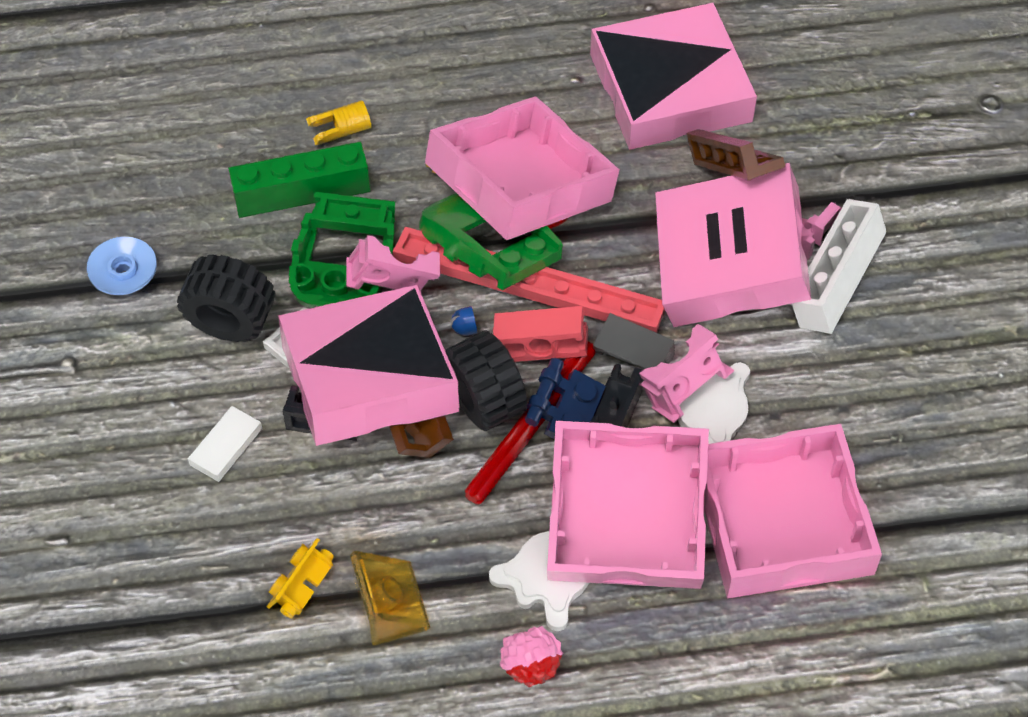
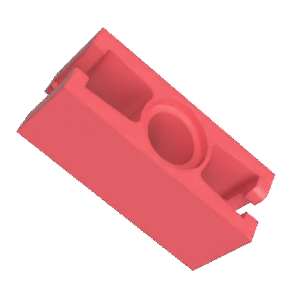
M582 306L495 313L493 335L503 343L514 362L587 356L588 326L587 322H583L584 311Z

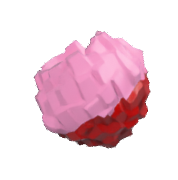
M539 626L537 628L532 627L527 632H519L503 638L504 646L501 648L500 666L515 681L525 684L527 687H532L537 684H543L546 680L555 676L556 670L560 666L563 652L561 650V642L555 638L553 633L548 632L543 626Z

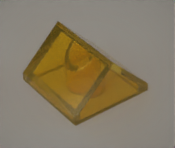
M354 551L350 554L353 578L373 646L425 632L431 628L410 561Z

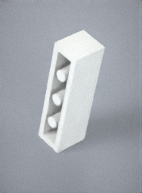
M847 199L808 268L811 300L792 303L800 328L832 334L886 234L879 204Z

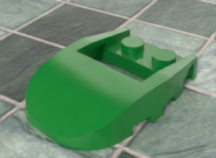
M315 192L313 196L315 207L312 213H305L301 222V231L298 238L293 240L291 247L292 266H289V284L294 298L305 307L315 308L381 293L382 286L365 282L360 289L346 287V265L311 261L319 228L383 236L382 245L388 246L393 255L396 201Z
M457 193L429 205L422 211L419 228L422 234L432 244H440L444 248L443 255L452 262L460 259L469 265V272L480 278L490 274L498 280L497 288L505 290L562 258L563 243L548 226L531 231V236L491 255L476 240L465 233L486 222V220Z

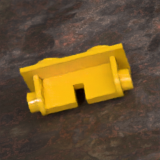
M316 538L308 547L302 543L289 561L294 565L289 575L286 577L281 574L268 591V593L273 595V598L266 606L270 609L277 602L282 606L280 612L286 617L293 618L295 614L300 615L302 609L314 593L303 582L307 580L318 587L333 566L332 560L334 556L326 549H321L319 552L315 549L320 539Z

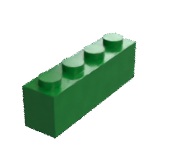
M361 142L228 167L239 218L315 203L313 198L315 192L347 196L370 192L368 165Z

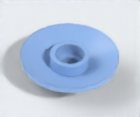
M116 237L103 242L93 250L87 261V274L90 282L98 290L111 295H126L142 289L151 281L157 268V260L153 249L146 242L134 237Z

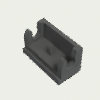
M610 313L593 344V349L600 355L607 353L644 370L656 367L661 362L669 364L675 355V342L670 338Z

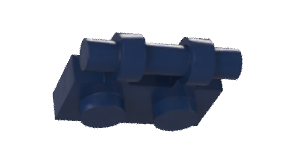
M551 358L548 367L543 368L538 379L540 386L536 395H532L527 404L529 411L525 418V422L531 426H538L541 418L549 421L544 434L554 440L556 421H591L606 387L604 384L575 369L569 374L568 379L563 378L560 373L564 362L558 358ZM553 391L561 394L556 407L549 402Z

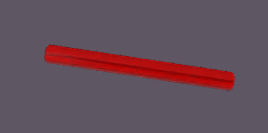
M588 341L587 356L569 357L563 361L564 366L560 373L563 378L568 379L569 374L574 369L579 372L584 370L595 355L596 351L593 349V343ZM555 391L552 392L549 399L551 405L556 406L561 394ZM526 409L466 487L465 497L476 505L482 504L545 419L541 418L538 426L527 424L525 418L529 410Z

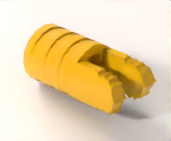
M363 100L306 118L308 126L317 127L332 121L335 126L333 129L318 133L313 138L315 145L371 128L370 117Z

